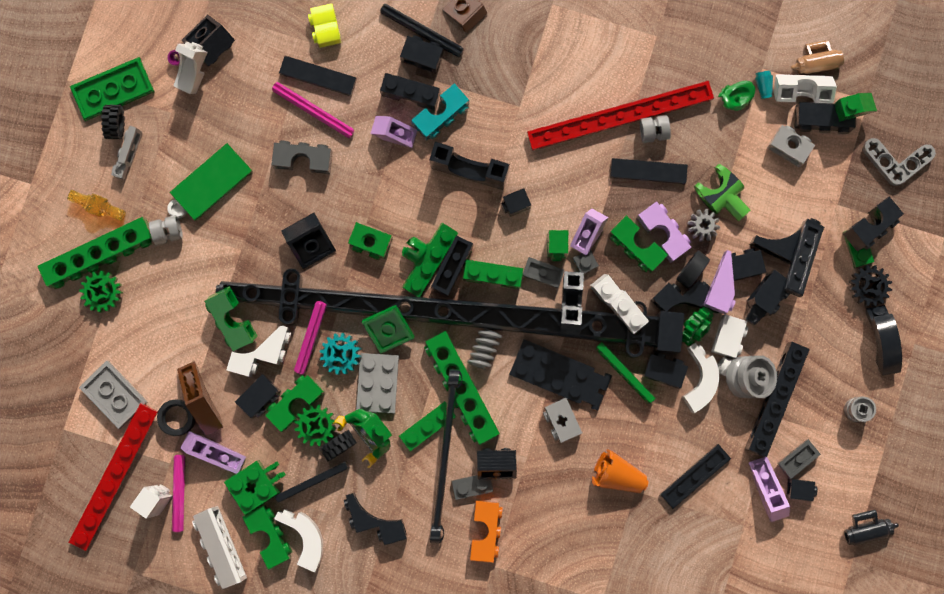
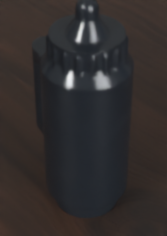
M874 509L853 514V526L844 530V535L848 545L853 544L856 546L888 538V536L894 534V529L899 527V524L892 523L890 519H878L877 512ZM873 519V521L858 524V521Z

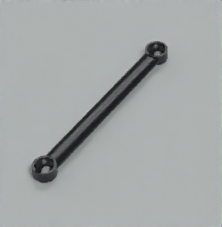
M450 369L449 390L434 519L430 534V543L440 544L444 537L441 518L456 389L461 386V383L458 385L459 374L462 383V374L460 370ZM441 529H442V531H443V537L440 539Z

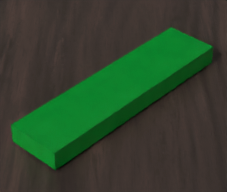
M602 342L596 347L595 350L647 404L652 403L656 399Z

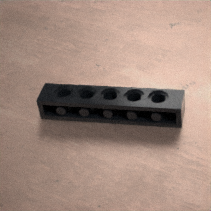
M788 342L776 369L777 383L775 389L763 401L745 450L762 457L768 456L809 353V348L795 342Z

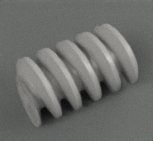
M489 329L478 331L482 338H476L475 341L479 344L473 346L476 353H470L474 360L467 361L468 364L486 370L485 367L492 366L488 362V360H494L490 353L497 352L493 345L500 344L495 339L502 338V335Z

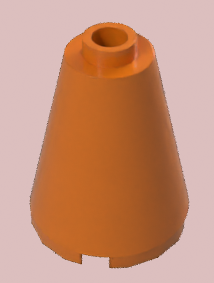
M609 449L606 450L607 453L603 452L600 455L594 471L597 472L596 477L592 476V484L594 486L641 493L647 489L649 481L647 476Z

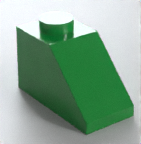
M872 93L850 95L840 98L834 103L840 122L877 112Z

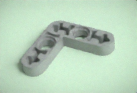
M871 138L863 144L864 154L887 182L893 186L904 183L929 163L936 154L934 147L927 144L918 148L901 163H898L878 139ZM875 144V151H870L868 149L870 145ZM928 150V156L919 160L918 157L924 153L923 151ZM881 151L882 154L875 158L874 156ZM880 158H887L889 166H881ZM908 160L915 162L916 168L914 170L907 168L906 163ZM892 166H894V169H893L892 171H890L889 173H887V170H889L890 168H892ZM898 173H899V174H900L899 180H898V179H897V180H894V179H893V177L895 176L894 174H898Z

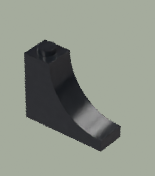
M810 218L803 221L799 229L791 236L782 239H766L756 235L752 238L749 245L790 265L803 224L808 222L823 230L825 227L820 225V221Z

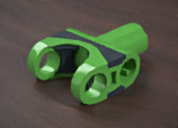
M717 164L714 169L720 179V187L712 190L698 182L694 189L703 203L712 212L718 214L725 207L739 222L751 211L737 196L745 187L731 171L723 165Z

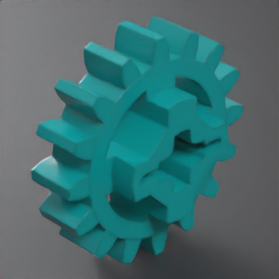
M335 333L334 339L327 337L328 343H322L325 349L319 351L324 354L320 360L325 361L323 367H330L329 372L333 373L335 371L337 375H340L342 371L346 375L348 374V369L351 371L355 370L354 364H360L356 360L357 358H362L358 354L362 349L356 347L358 341H352V336L349 335L346 338V334L341 333L339 337ZM344 341L347 344L340 346L337 342ZM339 350L344 351L342 352L343 358L338 357L340 355ZM341 362L344 366L337 367L334 364Z

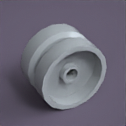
M739 356L729 364L726 372V382L729 390L739 398H765L775 389L777 371L771 360L765 356Z

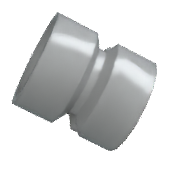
M667 115L658 116L655 120L651 117L640 119V134L643 143L654 142L655 139L659 141L670 140L671 130Z
M176 215L166 217L164 221L158 219L149 222L151 237L155 245L167 243L168 239L170 241L183 239L181 225Z
M854 397L846 402L844 413L853 422H866L874 418L876 406L873 400L868 397Z

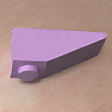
M729 250L725 251L703 304V306L722 314L732 311L736 302L733 300L735 290L732 257Z
M191 431L188 432L181 446L185 453L235 474L240 471L246 456Z
M768 457L749 462L759 495L770 521L773 522L788 517L790 505Z

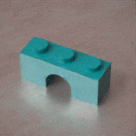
M455 83L440 95V100L446 106L442 114L433 115L425 108L411 120L412 125L426 140L436 138L440 134L439 130L441 128L450 126L455 121V116L458 114L462 115L469 109V99Z

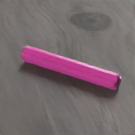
M317 301L315 303L294 371L298 374L303 375L306 372L327 305L324 302Z
M185 455L174 456L173 532H182L184 530Z

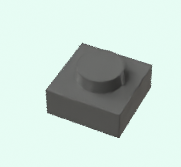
M591 250L587 255L581 253L573 257L579 272L584 274L599 266Z

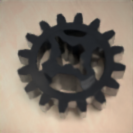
M869 265L864 266V270L862 268L857 269L859 274L853 273L852 277L855 279L849 281L853 285L849 291H854L855 293L852 295V298L858 297V304L864 301L865 307L869 306L870 303L872 307L877 306V302L883 304V298L888 299L890 297L887 292L892 291L888 287L892 281H887L886 279L889 277V274L884 275L883 268L877 270V265L872 266L871 269ZM876 282L871 289L865 290L870 283ZM864 294L870 295L871 298L865 297Z

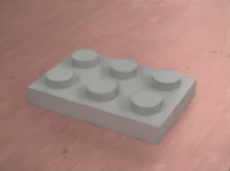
M360 353L362 358H360L356 410L363 409L368 412L395 413L399 355Z
M108 360L79 387L118 429H121L134 416L140 403H148Z

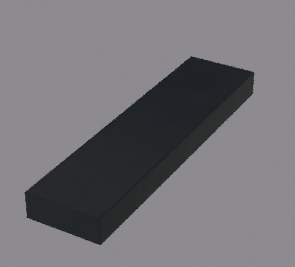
M284 56L279 71L280 75L348 96H352L357 80L354 76L289 56Z
M612 158L610 178L686 184L688 165Z
M808 222L803 224L783 291L800 298L803 296L823 232L822 228Z
M717 444L660 493L661 497L674 509L731 458Z
M347 461L275 495L276 501H284L349 469Z

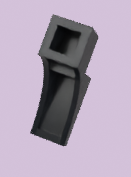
M355 492L346 495L347 499H344L345 508L347 511L350 510L352 518H349L352 530H356V533L379 527L380 530L377 531L379 541H383L384 546L408 538L403 519L384 520L377 518L361 506Z

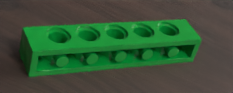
M140 217L38 265L37 267L46 287L59 289L65 286V282L69 280L76 281L82 278V274L86 272L92 273L99 270V266L103 264L109 265L116 262L120 256L132 255L137 248L149 247L153 241L147 219ZM135 233L137 238L134 242L130 243L129 236ZM118 242L119 248L112 251V244ZM97 250H101V257L95 259L94 253ZM80 258H83L84 264L81 267H78L77 261ZM65 266L66 273L61 276L59 273L60 268Z
M444 331L425 341L427 344L424 347L429 357L433 356L436 361L433 364L438 374L442 373L445 378L442 383L446 391L449 390V376L446 374L447 368L453 366L460 370L462 374V384L466 386L467 390L464 394L456 393L455 408L460 407L463 413L460 417L465 426L469 424L472 430L469 434L473 442L478 441L480 445L499 435L500 433L447 332ZM442 349L448 351L449 354L445 360H440L437 357L438 352ZM459 374V382H458V384L461 383V376H460V374ZM468 400L473 401L476 405L475 409L471 412L466 411L464 408V404ZM477 417L482 418L485 422L481 429H477L473 425V421Z

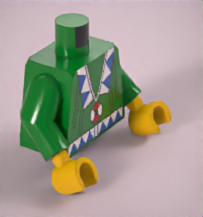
M357 409L345 415V417L338 416L333 422V425H340L337 431H342L347 423L350 424L369 449L373 451L362 459V462L364 460L369 461L370 465L367 468H370L376 463L377 459L389 451L391 447L389 438L392 434L375 413Z

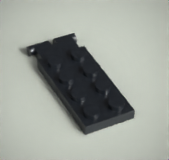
M523 339L509 375L576 403L581 404V401L592 405L591 409L596 411L599 410L604 395L598 393V390L606 391L612 375L605 373L604 376L595 373V368L525 339Z

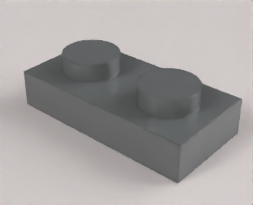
M528 257L522 276L558 288L564 269Z
M806 439L777 464L789 479H792L821 454L810 440Z
M478 475L452 480L455 500L493 492L491 479L479 480Z

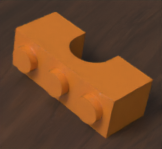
M476 500L474 521L484 522L488 526V534L480 540L472 539L470 560L494 563V558H498L499 546H495L496 538H500L501 527L497 526L498 519H502L503 507H499V502Z

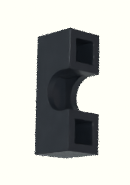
M385 73L380 88V93L383 97L397 101L400 99L409 100L416 103L418 107L436 111L441 94L438 87Z
M890 196L868 212L873 219L874 225L870 224L864 217L843 233L857 252L862 248L869 249L875 244L874 239L876 237L878 239L882 238L888 233L886 230L888 227L892 229L900 222L899 218L904 213Z
M564 271L560 334L580 335L584 273Z

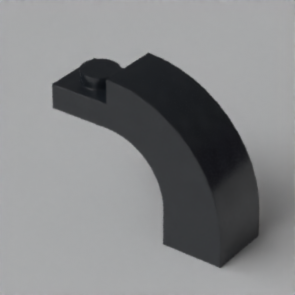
M885 305L866 308V316L876 339V364L881 375L900 373L902 369V347L893 314L888 313Z

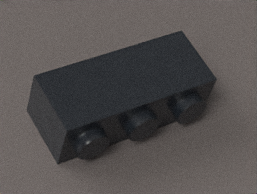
M799 102L795 106L794 129H800L801 132L819 130L820 133L838 131V134H849L856 128V117L839 121L834 104Z
M457 235L455 236L431 285L432 290L449 298L472 251V242Z

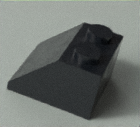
M207 14L181 41L184 44L186 42H194L203 46L202 50L207 52L204 63L210 66L219 59V56L224 51L231 48L235 39L219 22Z
M315 212L281 230L286 243L302 269L336 251Z

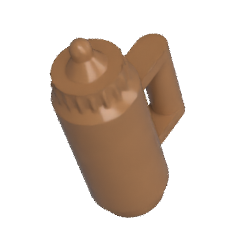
M828 40L805 44L807 55L798 58L796 64L791 66V69H796L799 74H812L837 69L844 65V56L842 51L831 50ZM823 48L826 49L825 52H820V53H815V54H812V52H811V51H813V50H818V49H823Z

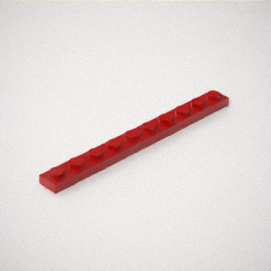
M708 80L527 131V136L533 151L637 122L643 118H650L713 100L714 96Z

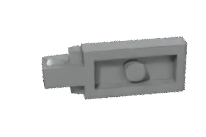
M129 126L124 134V143L118 151V161L113 166L111 173L116 178L125 179L128 167L132 165L142 136V131L136 127Z

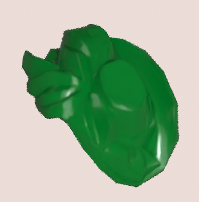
M747 80L737 82L731 86L727 85L721 90L718 98L722 97L723 106L727 110L738 111L745 108L751 102L755 95V86Z

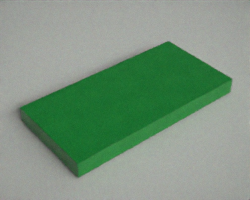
M140 57L70 86L85 122L102 115V109L105 105L123 106L155 92Z
M226 143L169 193L196 221L253 171L232 147Z

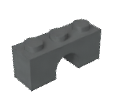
M280 140L279 143H274L271 165L274 169L293 170V164L297 158L307 157L310 159L309 169L312 173L330 174L333 152L331 148L323 144L313 147L308 143L299 142L298 145H293L289 141Z

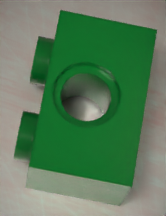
M356 222L348 245L351 246L352 251L360 254L364 251L370 253L369 257L380 260V258L385 259L393 237L390 234ZM373 238L375 244L372 247L365 246L366 239Z
M569 230L548 231L547 258H551V261H563L567 257Z

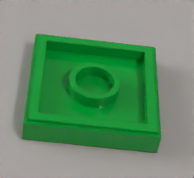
M397 305L362 320L364 328L380 354L411 341L415 337Z

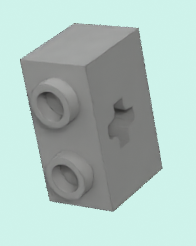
M567 398L544 407L545 412H543L547 423L551 422L554 428L551 430L555 441L559 439V442L562 443L582 434ZM558 416L566 418V421L564 422L565 426L562 427L561 424L557 425L556 421L559 420Z

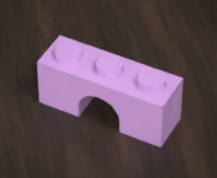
M656 201L636 218L647 233L654 228L665 230L667 241L661 248L668 254L666 258L671 263L691 248V241L685 234L682 235L680 233L677 222L667 216L668 211L664 205H659Z

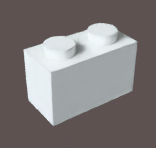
M726 314L722 315L711 352L731 359L736 358L737 355L740 356L743 345H741L742 337L745 338L748 332L747 321Z

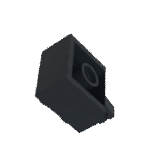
M773 270L767 273L747 299L750 310L745 319L752 325H756L763 317L774 315L781 307L780 301L790 295V293L783 291L786 278L778 271Z

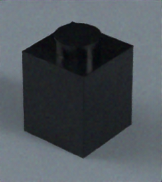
M524 188L503 196V202L501 203L504 213H509L510 217L526 211L532 206Z
M788 479L786 498L814 501V497H817L818 488L815 486V482Z

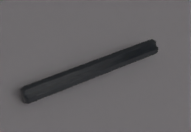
M383 4L380 13L430 42L440 44L444 50L457 57L462 55L464 48L388 4Z

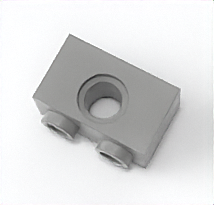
M782 125L767 148L800 167L806 161L815 144L811 143L812 140L810 138L795 133L792 127ZM788 141H793L796 145V148H790L788 146Z

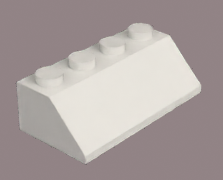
M212 507L194 515L192 523L195 530L199 531L201 535L200 543L202 548L208 552L207 561L211 568L214 567L216 572L214 578L217 585H221L222 589L245 580L247 576L219 507Z

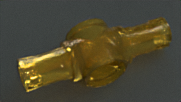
M70 190L67 200L83 206L86 212L98 217H105L107 215L123 221L126 214L125 210L111 205L108 199L93 193L92 195H85Z

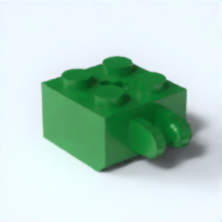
M257 460L224 482L244 515L254 511L280 493L275 482L286 476L285 472H280L272 479L268 474L279 466L278 461L264 468L261 461ZM250 483L256 484V487L254 488V493L253 491L249 490Z

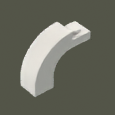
M695 343L689 346L687 350L699 368L700 379L692 391L682 396L691 413H696L711 401L719 383V369L714 356L705 358V350L701 345L698 346Z
M287 510L277 512L275 520L296 529L303 539V551L297 565L316 572L323 556V538L318 526L309 516L302 512H299L296 518L294 513Z

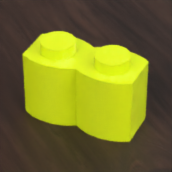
M333 4L310 8L311 14H308L310 25H314L315 32H312L314 43H318L320 48L342 43Z

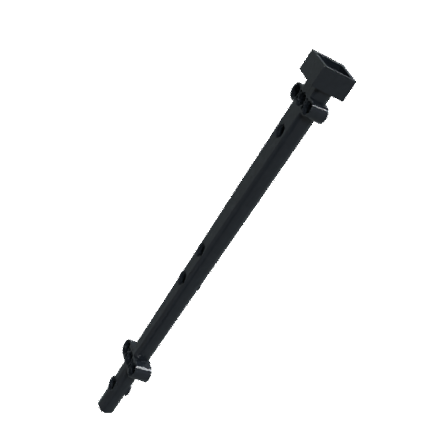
M288 269L284 272L282 286L221 281L220 285L217 284L215 291L216 293L230 286L238 302L279 306V319L282 323L289 326L296 324L298 321L300 309L313 310L317 301L324 302L327 305L326 312L372 316L394 305H397L400 310L402 304L408 303L410 305L409 312H401L405 320L621 343L625 344V353L630 358L640 356L643 353L644 346L654 347L653 352L667 354L680 353L682 346L684 313L660 311L656 316H647V307L640 301L634 303L642 308V313L649 322L641 328L639 335H634L615 313L582 310L580 335L560 334V308L302 288L303 277L296 269ZM293 273L297 274L296 282L289 283V276ZM251 289L257 290L255 298H249V291ZM288 293H295L294 301L287 302L286 297ZM441 307H447L449 313L447 316L442 317L438 314V310ZM292 311V320L285 321V313ZM599 321L602 324V330H593L592 323ZM631 344H636L639 347L638 354H632L629 351Z

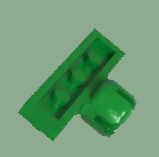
M441 223L429 243L426 244L416 237H411L406 242L414 250L409 247H403L402 256L413 262L414 268L403 284V289L416 297L421 296L449 250L455 236L458 235L457 231Z

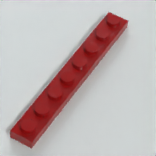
M143 403L139 404L68 543L85 551L88 549L158 414L157 410Z

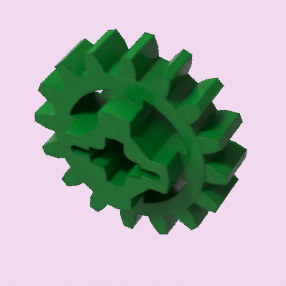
M100 271L99 275L96 272H92V278L86 276L87 282H81L84 289L79 290V292L84 293L80 297L81 300H86L84 306L89 307L91 305L90 310L95 311L97 308L99 313L103 312V308L107 312L110 311V306L116 308L115 301L121 302L118 295L123 294L122 291L118 290V288L122 287V284L116 283L118 278H111L112 274L109 272L105 276L104 271ZM100 280L99 283L93 285L95 281ZM95 288L103 290L107 295L98 293ZM109 299L108 302L102 304L104 300Z
M703 307L698 313L694 312L684 324L682 342L691 346L696 341H701L711 329L710 325L714 312L707 307Z
M310 405V410L303 408V415L297 414L300 420L294 423L298 424L299 427L294 430L300 431L297 437H304V444L310 441V446H314L315 442H317L318 446H321V441L329 442L328 436L334 437L331 433L332 430H337L336 427H333L335 420H331L334 414H327V407L321 410V405H317L316 409H314L313 405ZM314 412H318V413H319V414H318L316 417H314V418L308 417V415L311 414V413H314ZM325 417L328 421V428L324 425ZM319 420L318 425L320 428L312 431L313 425L311 423ZM303 422L307 425L306 433L303 429ZM316 433H321L324 435L321 438H312Z

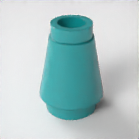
M771 70L755 73L756 78L754 79L761 99L773 97V75H771Z

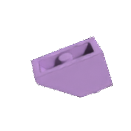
M376 116L370 134L385 141L412 148L417 129L392 117Z
M594 209L586 212L570 247L587 255L600 236L609 217Z

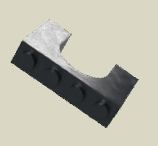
M438 142L434 143L429 159L430 167L433 170L500 190L504 189L510 166L508 163L492 158L490 163L473 161L456 154L454 147Z

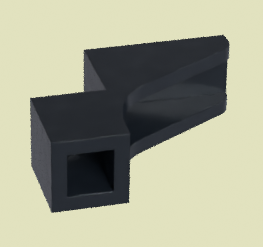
M698 280L686 293L681 295V290L677 285L668 283L651 301L661 311H668L671 307L679 304L703 309L710 286L706 282ZM710 309L712 312H714V313H716V314H717V313H720V312H717V311H715V310H713V309Z

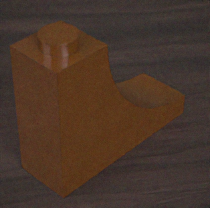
M193 361L178 368L177 371L185 405L204 434L208 435L223 428L220 414L207 392L196 362Z

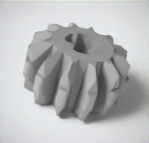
M705 209L703 214L701 210H697L696 215L692 214L690 216L693 221H688L687 225L693 226L688 229V232H695L692 236L693 239L699 235V241L702 242L704 236L707 241L711 240V236H717L715 230H719L720 226L715 225V223H718L720 220L719 218H712L715 216L714 212L708 215V209ZM702 221H704L703 224L706 222L708 225L705 230L704 227H700Z

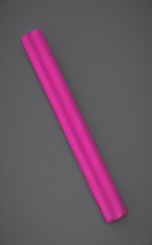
M278 82L273 85L272 91L345 137L351 138L354 134L353 128Z

